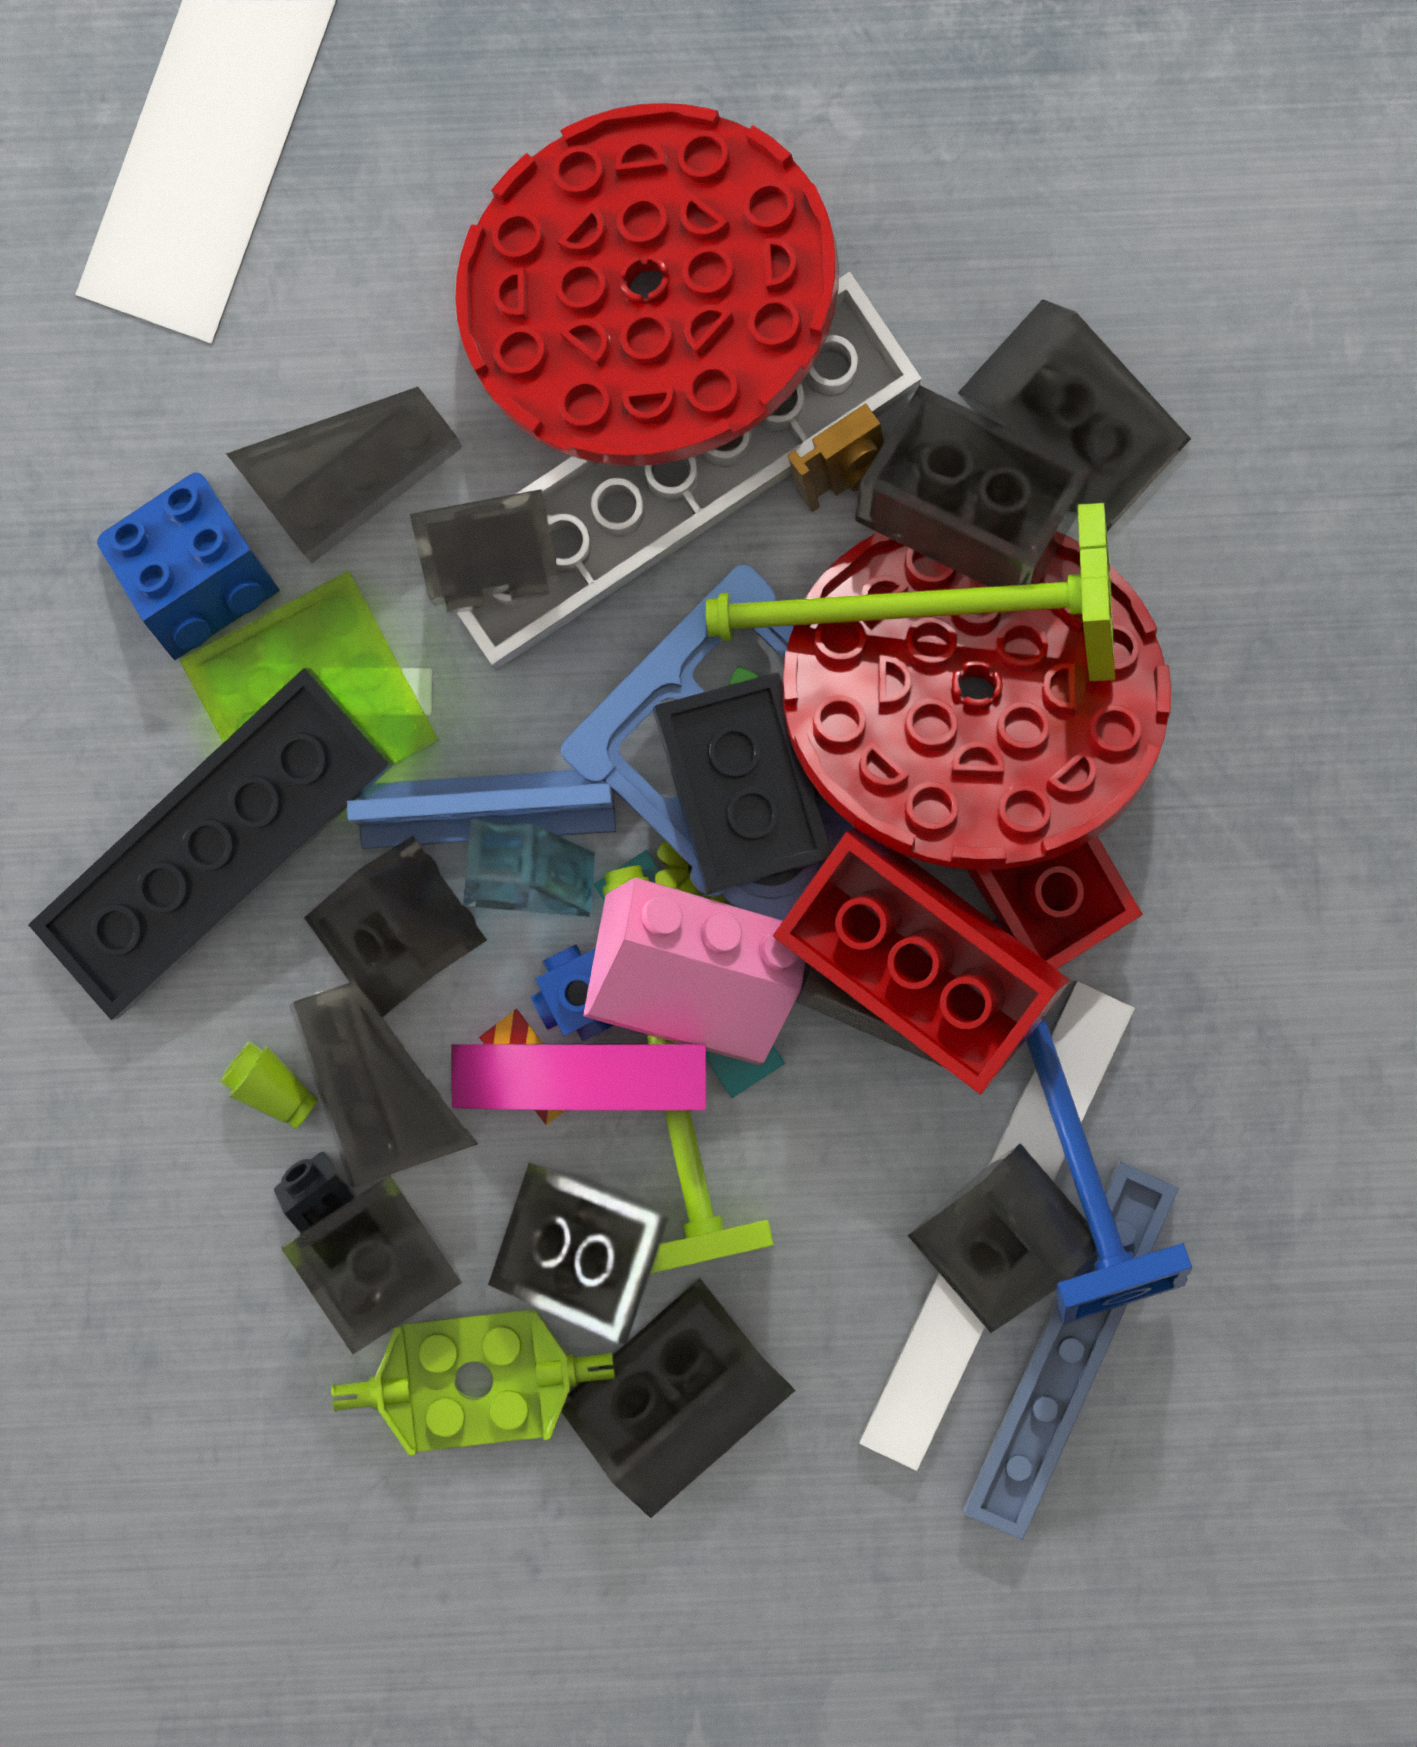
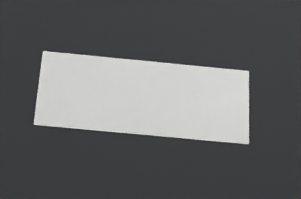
M182 0L77 288L76 296L212 344L336 0Z

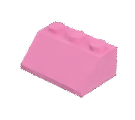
M635 877L605 895L583 1017L680 1044H706V1051L761 1065L765 1062L801 991L806 962L773 937V934L783 922L782 920Z

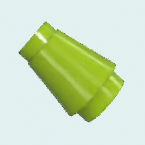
M249 1041L241 1049L219 1081L231 1090L228 1095L229 1097L282 1123L286 1122L294 1129H297L303 1123L318 1101V1098L309 1092V1089L292 1073L268 1045L261 1049L252 1041Z

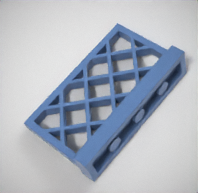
M575 770L374 783L358 797V800L347 801L348 821L360 826L362 849L616 832L614 790L610 783H606L603 780L600 782L587 781Z

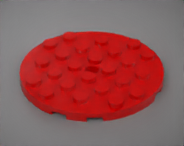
M652 103L616 108L589 116L561 129L562 137L547 145L531 157L528 153L524 154L492 188L493 199L482 214L478 224H471L460 255L455 295L457 322L469 361L488 395L512 422L537 441L579 459L610 465H657L697 456L731 442L770 416L790 397L816 361L828 336L839 290V261L833 229L821 196L814 183H811L807 175L796 164L788 150L754 125L749 129L737 122L720 117L717 110L688 104ZM656 271L662 274L664 278L657 289L648 293V298H643L641 294H636L630 290L632 281L640 273Z
M949 512L948 519L928 521L913 525L911 520L875 533L840 556L822 574L805 599L1068 582V575L1081 574L1080 545L1075 539L1050 527L1041 525L1039 530L1024 525L1001 521L1002 514ZM1110 565L1115 680L1089 681L1083 614L1070 615L1069 608L794 625L789 637L787 650L785 651L782 679L783 709L788 734L805 773L834 810L856 829L898 853L927 863L970 870L1009 869L1050 860L1078 848L1112 825L1137 798L1156 765L1165 739L1171 711L1169 665H1165L1162 650L1156 637L1158 630L1143 601L1130 584ZM976 676L983 678L993 687V696L991 699L989 697L973 699L968 696L963 698L959 683L967 677Z

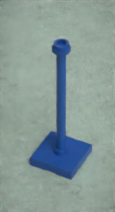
M997 918L992 920L994 923H996L998 926L1002 928ZM1044 1017L1026 1042L1100 1261L1094 1264L1096 1271L1057 1283L1055 1303L1064 1325L1186 1285L1187 1275L1190 1274L1192 1265L1184 1243L1134 1258L1133 1252H1125L1046 1018Z

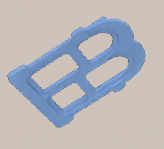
M742 564L735 567L564 740L560 753L562 758L585 780L590 782H600L603 780L606 783H610L612 789L693 867L690 872L691 881L700 893L708 897L721 895L734 907L783 921L824 862L802 868L796 877L784 884L767 886L752 882L706 895L678 795L674 798H665L660 795L620 754L621 743L653 711L655 705H659L667 699L677 700L705 692L694 680V669L722 641L721 637L708 636L706 599L718 598L719 593L729 592L732 604L776 601L774 591L770 585L753 568ZM793 626L752 628L783 659L785 658V651L787 650ZM817 801L830 848L833 851L844 834L855 829V827L834 809L828 808Z

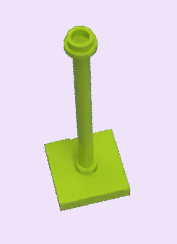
M1104 503L1078 505L1081 574L1068 575V582L733 604L729 592L719 593L718 598L706 599L708 636L721 637L722 641H733L734 629L1069 608L1070 615L1083 614L1089 681L1115 680L1111 577Z
M641 865L604 873L606 886L602 887L603 895L605 897L608 892L635 877L649 881V877L643 876ZM647 1034L649 1044H675L673 1041ZM664 1110L689 1223L683 1224L686 1238L640 1249L646 1275L773 1246L774 1243L768 1219L724 1229L722 1216L714 1217L691 1111Z

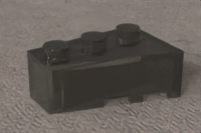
M415 387L226 453V455L311 563H314L454 455L462 446L456 434L421 389Z
M355 981L299 999L289 1005L350 1187L365 1184L478 1144L442 1099L441 1094L432 1082L426 1078L404 1049L403 1044Z

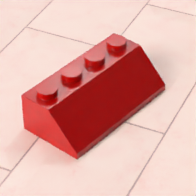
M856 828L844 834L773 934L776 940L980 1095L988 1088L1034 1032L1071 981L907 856L876 842Z

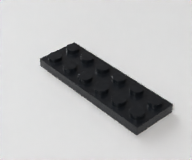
M303 668L33 919L28 926L111 1021L118 1019L347 808V801L356 800L395 763L311 668Z

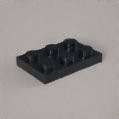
M779 672L654 706L653 713L706 895L823 863L827 860L832 851L811 780L805 773L788 734L783 709V684Z

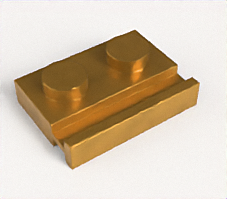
M866 403L812 439L814 449L804 456L800 457L796 450L787 455L798 493L812 512L820 507L818 497L831 489L835 496L848 488L852 492L859 491L875 481L883 471L881 466L888 462L880 422Z

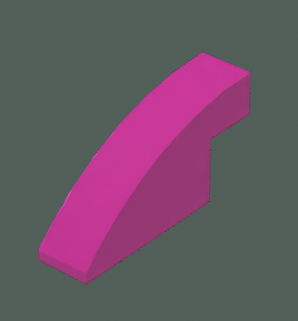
M451 1044L452 1108L510 1110H706V1044Z

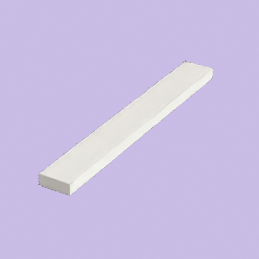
M1075 981L1051 1031V1036L1080 1121L1082 1122L1135 1008L1079 981ZM1035 1067L858 1441L859 1444L915 1471L918 1470L1065 1158Z

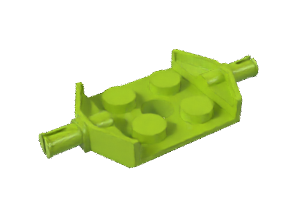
M538 1309L399 1324L393 1330L376 1376H371L369 1381L331 1384V1397L357 1395L355 1397L334 1399L332 1405L334 1412L372 1407L373 1410L378 1409L409 1456L416 1455L417 1452L517 1440L535 1438L550 1440L570 1387L577 1386L580 1382L606 1379L615 1380L614 1367L589 1369V1367L613 1365V1354L609 1352L606 1354L574 1357V1353H567ZM468 1362H480L487 1366L493 1376L491 1390L480 1397H470L464 1394L456 1381L457 1372L462 1365Z

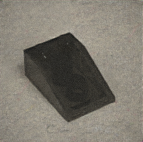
M1044 299L1036 305L958 392L960 397L998 437L1075 507L1078 508V505L1104 503L1107 532L1191 440L1187 433L1077 312Z
M528 1163L488 1285L617 1343L627 1344L668 1217L624 1193L582 1176Z

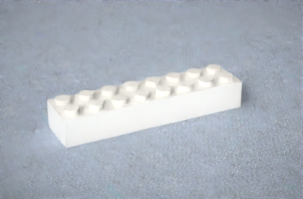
M848 272L839 278V290L834 317L828 336L816 361L790 397L770 416L750 431L706 453L680 461L657 465H610L572 456L421 556L420 559L495 671H497L791 475L792 470L788 454L796 450L800 457L804 456L814 449L812 442L814 437L865 403L877 418L916 392L922 378L853 275Z

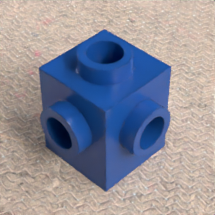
M576 944L542 961L547 973L535 978L541 991L531 995V999L547 1030L558 1025L563 1036L577 1031L583 1042L615 1026L583 1017L585 1004L581 1006L571 1002L568 996L569 987L575 981H584L589 986L596 948L582 955Z

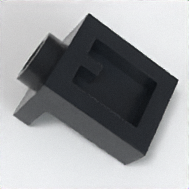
M320 1152L311 1160L303 1159L292 1165L283 1175L281 1183L274 1188V1193L285 1216L329 1267L380 1228L375 1217L341 1178L333 1162L325 1152Z

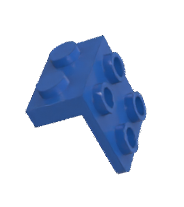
M201 473L188 475L102 532L97 540L99 549L140 618L174 661L190 650L199 647L208 638L244 614L253 611L262 602L280 591L269 572L239 532L209 482Z

